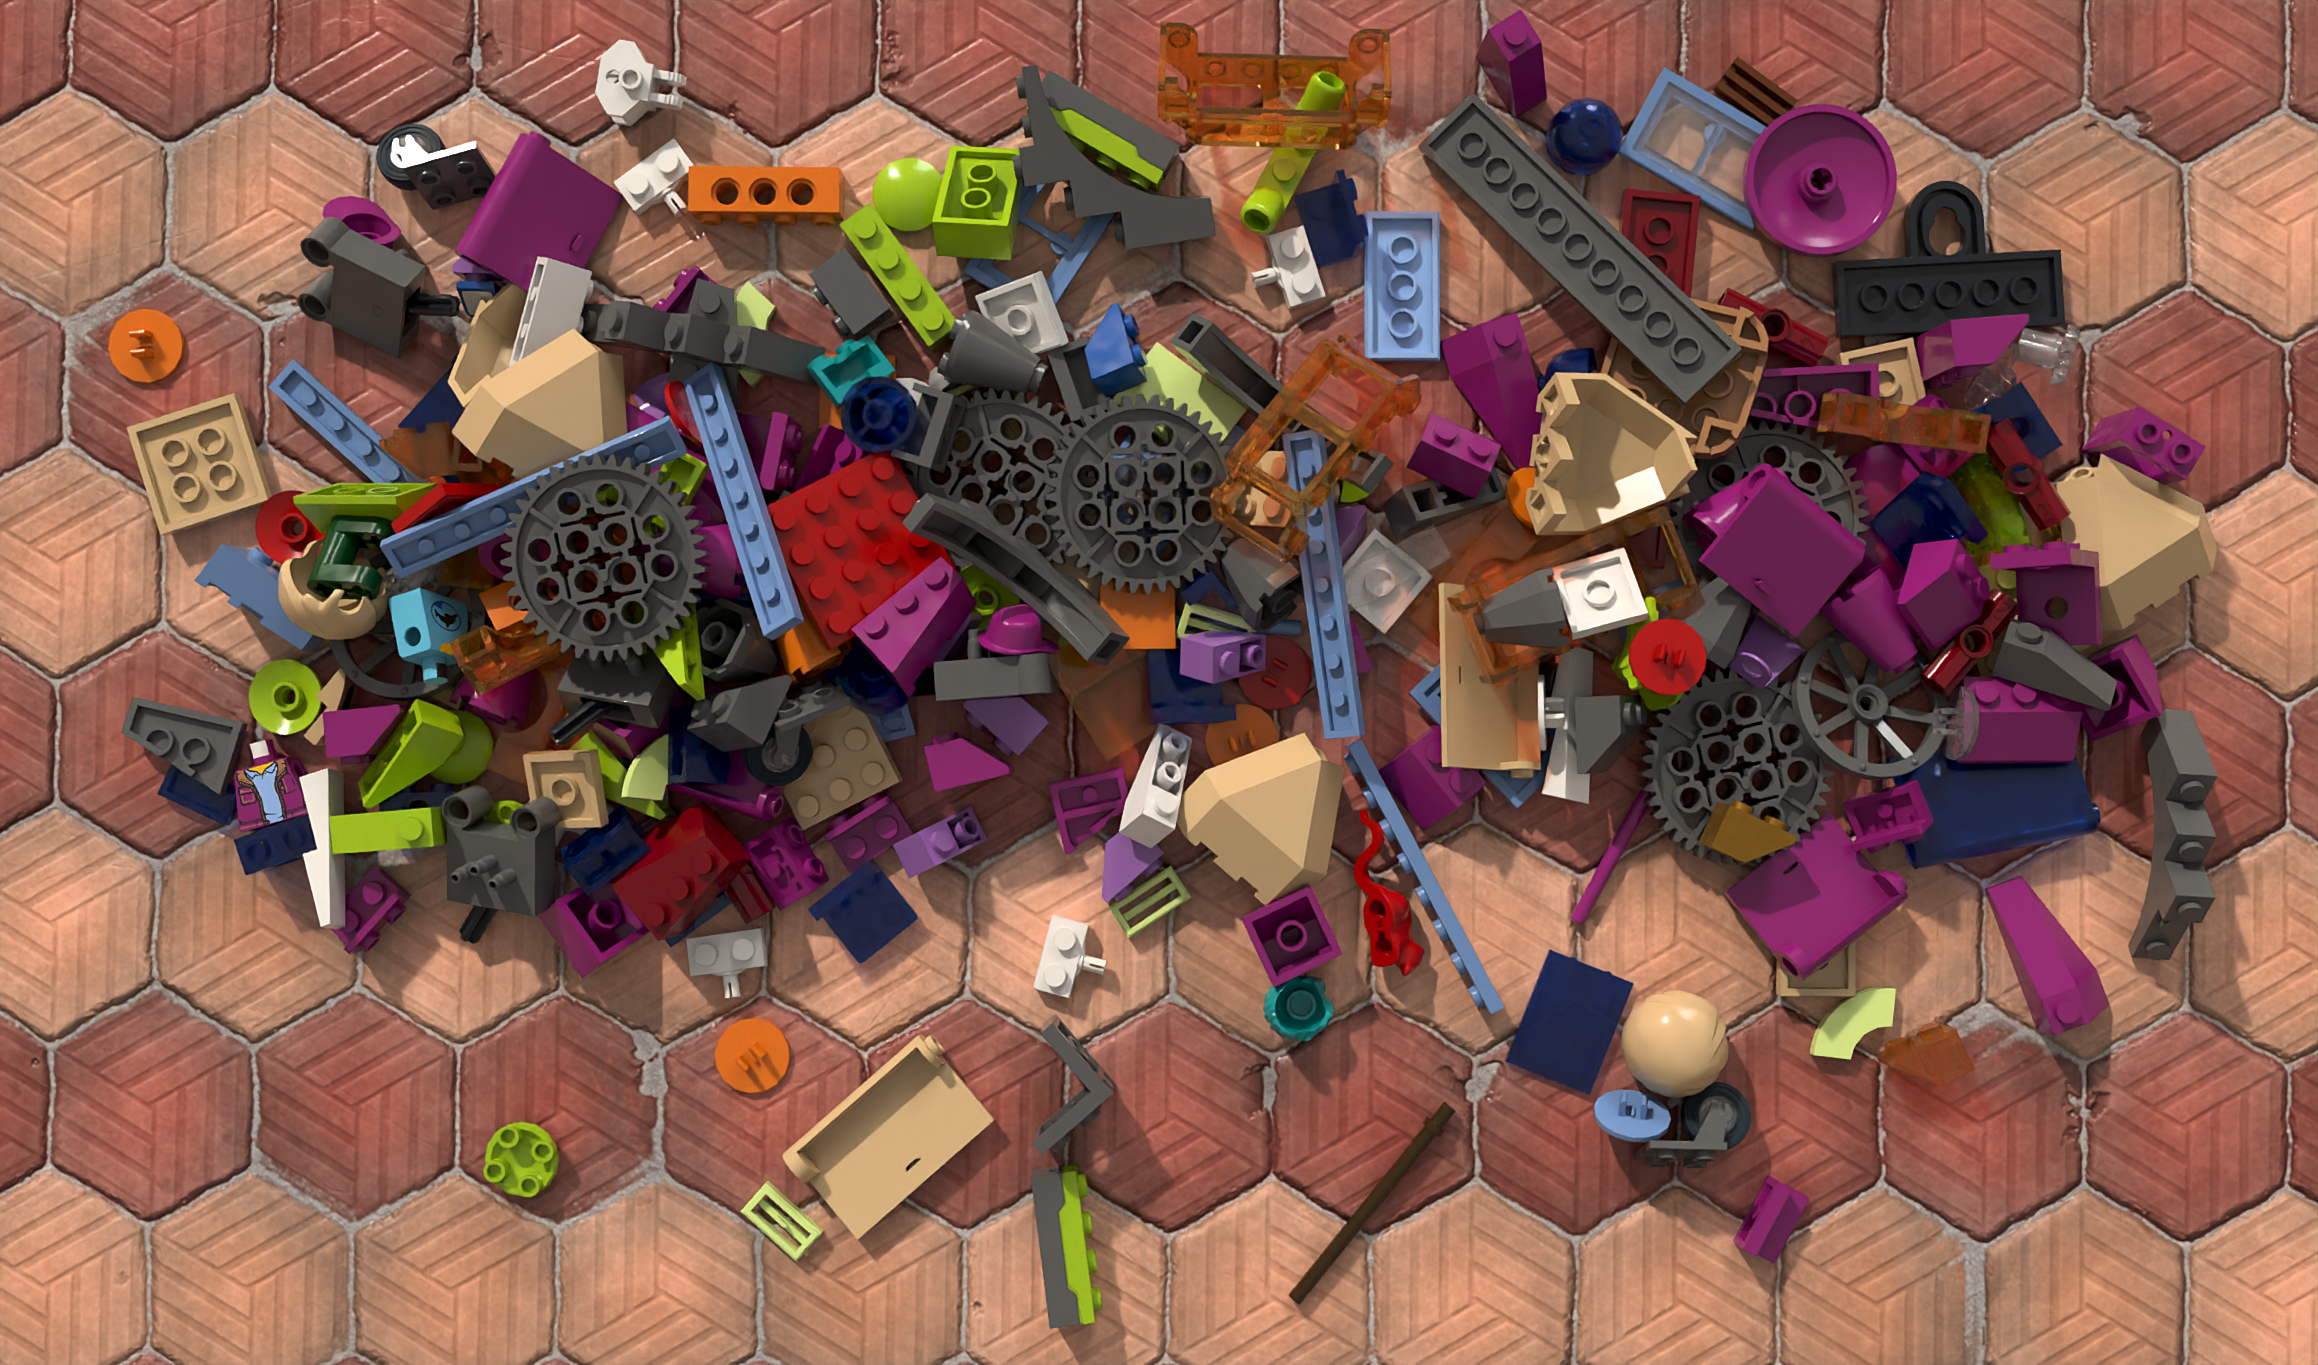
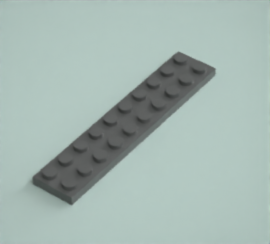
M1474 93L1467 97L1418 145L1419 150L1684 406L1742 353V348Z

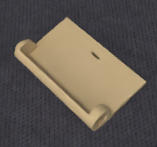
M1439 583L1442 767L1510 771L1511 778H1534L1533 771L1541 770L1538 724V647L1486 642L1484 634L1477 636L1473 613L1480 612L1479 603L1504 589L1493 590L1451 583Z
M922 1034L916 1036L782 1154L786 1165L795 1176L805 1183L810 1182L857 1240L995 1120L943 1058L942 1054L945 1050L932 1035H929L927 1038Z

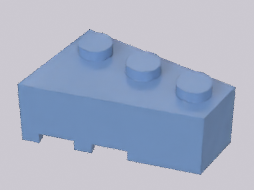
M221 544L194 581L205 588L206 586L217 587L230 597L227 601L229 604L237 609L241 605L259 618L261 625L298 649L316 652L325 639L302 630L287 617L278 598L280 569L272 564L274 560L258 547H254L252 550Z

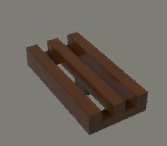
M1739 57L1733 61L1713 89V91L1736 108L1766 127L1778 117L1789 112L1798 101ZM1735 72L1739 73L1741 76H1743L1744 78H1746V79H1747L1748 81H1750L1752 84H1754L1755 86H1757L1759 89H1761V90H1762L1763 92H1765L1767 95H1769V96L1772 97L1774 100H1776L1778 103H1780L1781 105H1783V107H1781L1780 105H1778V104H1777L1776 102H1774L1772 99H1770V98L1767 97L1765 94H1763L1761 91H1759V90L1756 89L1754 86H1752L1750 83H1748L1747 81H1745L1743 78H1741V77H1740L1739 75H1737ZM1729 81L1732 84H1734L1740 90L1745 92L1747 96L1750 97L1752 100H1754L1757 103H1760L1766 109L1775 114L1776 117L1772 119L1766 113L1761 111L1755 105L1750 103L1744 97H1742L1729 86H1727V82Z

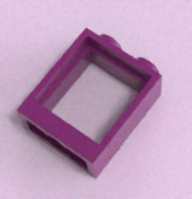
M2139 406L2101 419L2082 451L2098 461L2101 454L2166 485L2186 480L2206 446ZM2164 431H2168L2170 434L2168 440L2163 437Z

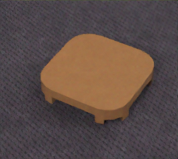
M1690 298L1742 348V353L1686 406L1681 404L1613 337L1611 338L1600 373L1607 374L1698 437L1689 447L1694 459L1711 460L1724 456L1735 448L1745 432L1767 362L1769 337L1764 325L1757 319L1754 312L1740 306V310Z

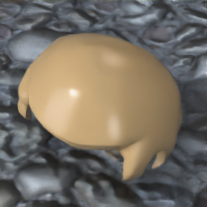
M323 540L310 542L304 550L303 557L285 560L279 571L278 598L287 617L302 630L323 639L343 640L356 638L369 632L386 613L388 598L392 591V580L389 576L386 579V571L382 567L375 570L370 565L368 559L360 557L355 559L353 565L372 568L382 575L383 582L377 598L370 600L367 596H363L362 600L341 599L345 592L341 589H335L329 598H325L308 589L307 582Z
M1669 990L1663 994L1647 997L1644 1003L1639 1004L1632 1010L1622 1030L1621 1049L1631 1075L1642 1082L1643 1086L1667 1097L1681 1098L1704 1090L1717 1079L1728 1060L1729 1054L1728 1041L1725 1036L1726 1025L1717 1015L1715 1005L1702 997L1682 990Z

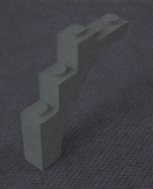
M1037 65L1022 67L1023 75L1015 76L1019 100L1027 99L1029 114L1021 116L1025 138L1032 137L1033 145L1020 146V155L1012 157L1016 179L1024 178L1025 187L1070 180V187L1063 188L1067 211L1074 210L1076 218L1120 212V218L1114 219L1117 242L1124 241L1126 250L1216 236L1212 203L1209 196L1174 197L1149 193L1124 184L1097 168L1072 144L1057 123L1044 95Z
M610 301V304H584V309L581 313V317L584 319L581 335L592 344L632 348L708 363L713 362L718 365L761 374L795 384L818 385L809 373L807 366L817 357L825 355L826 351L825 348L756 327L727 325L693 314L668 313L631 301Z
M1192 313L1170 341L1205 378L1239 404L1243 405L1268 431L1282 438L1284 434L1323 429L1329 474L1333 478L1338 476L1370 494L1394 463L1386 455L1343 430L1276 380L1213 322Z
M926 493L913 505L912 511L902 522L911 533L953 551L1002 583L1046 619L1086 661L1107 666L1129 641L1130 637L1077 578L1057 572L1031 542L1011 536L985 506L966 499L955 503Z
M2163 709V713L2160 716L2147 721L2141 733L2152 781L2154 843L2151 872L2144 905L2137 927L2128 944L2132 958L2170 960L2189 924L2202 923L2216 898L2204 869L2203 861L2217 837L2204 806V801L2218 776L2192 711Z

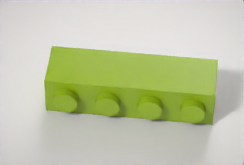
M868 203L842 222L840 227L931 352L934 354L952 341L950 332L956 319L871 203Z

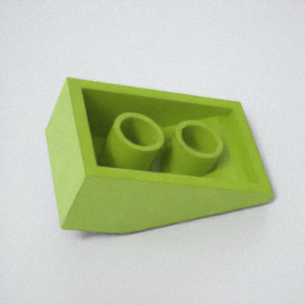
M951 145L932 220L937 256L995 260L1012 259L1017 236L1023 179H1016L1012 156L1020 155L1019 149Z

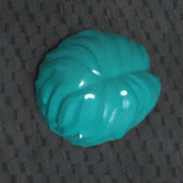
M1299 975L1276 987L1270 986L1269 991L1265 994V1005L1263 1006L1264 1017L1270 1023V1029L1276 1031L1280 1037L1306 1042L1323 1031L1334 1014V1007L1324 994L1326 990L1325 982L1321 978Z

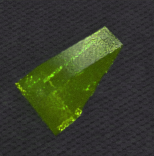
M1967 408L1952 410L1953 417L1961 426L1968 427L1976 436L1981 433ZM1978 440L1977 444L1981 447L1982 451L1949 476L1968 554L1975 558L2004 553L2003 546H2034L2024 508L2016 495L2005 488L2003 476Z

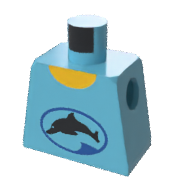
M422 588L388 598L400 657L405 661L422 666L425 684L440 685L448 681L447 666L462 662L467 657V604Z

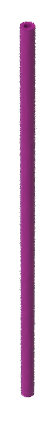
M1749 612L1742 635L1753 617L1751 612ZM1711 661L1704 674L1709 678L1710 670L1717 669L1722 673L1724 669ZM1676 752V753L1673 755L1672 763H1673L1675 757L1677 756L1678 752ZM1639 791L1570 917L1573 921L1584 925L1649 805L1643 803V800L1651 795L1649 791Z

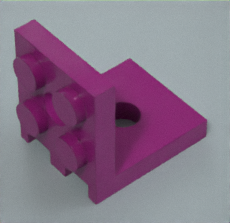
M736 412L745 442L750 443L753 449L751 460L762 494L779 498L784 490L787 492L788 490H793L797 473L795 468L797 456L795 453H800L803 446V427L788 414L773 412L772 419Z
M2047 542L2043 543V550L2040 549V546L2008 545L2003 546L2004 553L1990 554L1991 570L2016 572L2017 606L2020 609L2017 614L2018 620L2049 629L2071 646L2102 644L2098 552L2080 550V543ZM2057 597H2062L2068 604L2066 615L2060 619L2054 618L2049 611L2050 603Z

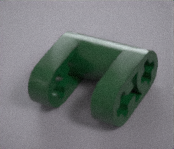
M336 515L332 517L307 582L308 589L325 598H329L335 589H341L345 591L341 599L362 600L363 596H367L370 600L376 599L383 582L382 575L372 568L353 564L358 550L382 551L380 548L381 540L395 535L391 525L393 521L377 516Z

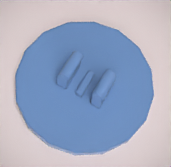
M1618 1089L1606 1092L1597 1099L1593 1110L1595 1121L1605 1132L1630 1142H1648L1649 1140L1659 1139L1667 1133L1671 1121L1668 1109L1660 1100L1636 1090Z

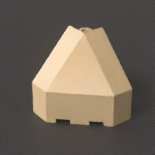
M510 282L488 302L481 297L447 381L465 409L480 384L509 367L528 295L527 292Z
M573 328L480 384L453 428L452 433L475 456L488 463L491 462L493 457L512 469V476L520 480L627 434L623 356L603 352L599 347L588 342ZM578 501L569 506L574 509H580L581 503Z
M1556 372L1539 393L1536 412L1542 413L1540 434H1533L1530 466L1536 467L1534 488H1527L1525 501L1536 535H1586L1691 492L1687 481L1698 469L1689 447L1698 437L1607 374Z
M2103 454L2100 456L2098 467H2081L2074 471H2068L2064 481L2056 482L2057 492L2071 511L2070 515L2060 521L2062 542H2068V544L2080 543V550L2098 552L2102 632L2125 629L2136 621L2134 615L2144 608L2150 606L2156 609L2181 592L2179 586L2189 579L2195 577L2200 580L2213 572L2217 546L2202 503Z
M1304 732L1205 770L1181 795L1176 823L1184 837L1192 844L1197 846L1202 842L1214 852L1216 857L1213 862L1234 880L1238 881L1243 877L1255 887L1257 891L1254 897L1266 906L1308 885L1313 889L1327 875L1345 767L1329 762L1327 756L1320 749L1312 745Z

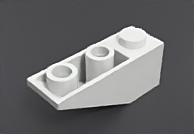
M1162 722L1158 725L1125 801L1119 829L1120 834L1152 848L1175 830L1193 738Z

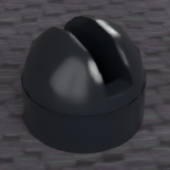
M1543 662L1539 664V675H1544L1546 692H1552L1558 663Z

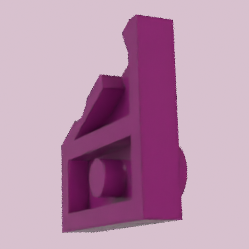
M1122 766L1049 783L1065 855L1071 854L1085 839L1092 834H1096L1111 818L1123 812L1125 801L1128 797V789Z

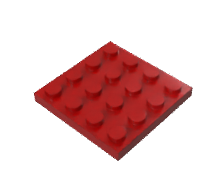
M890 445L767 506L792 585L827 650L856 636L852 631L854 626L940 557L956 571L943 546L911 533L902 523L919 499L897 458L891 456L892 449Z

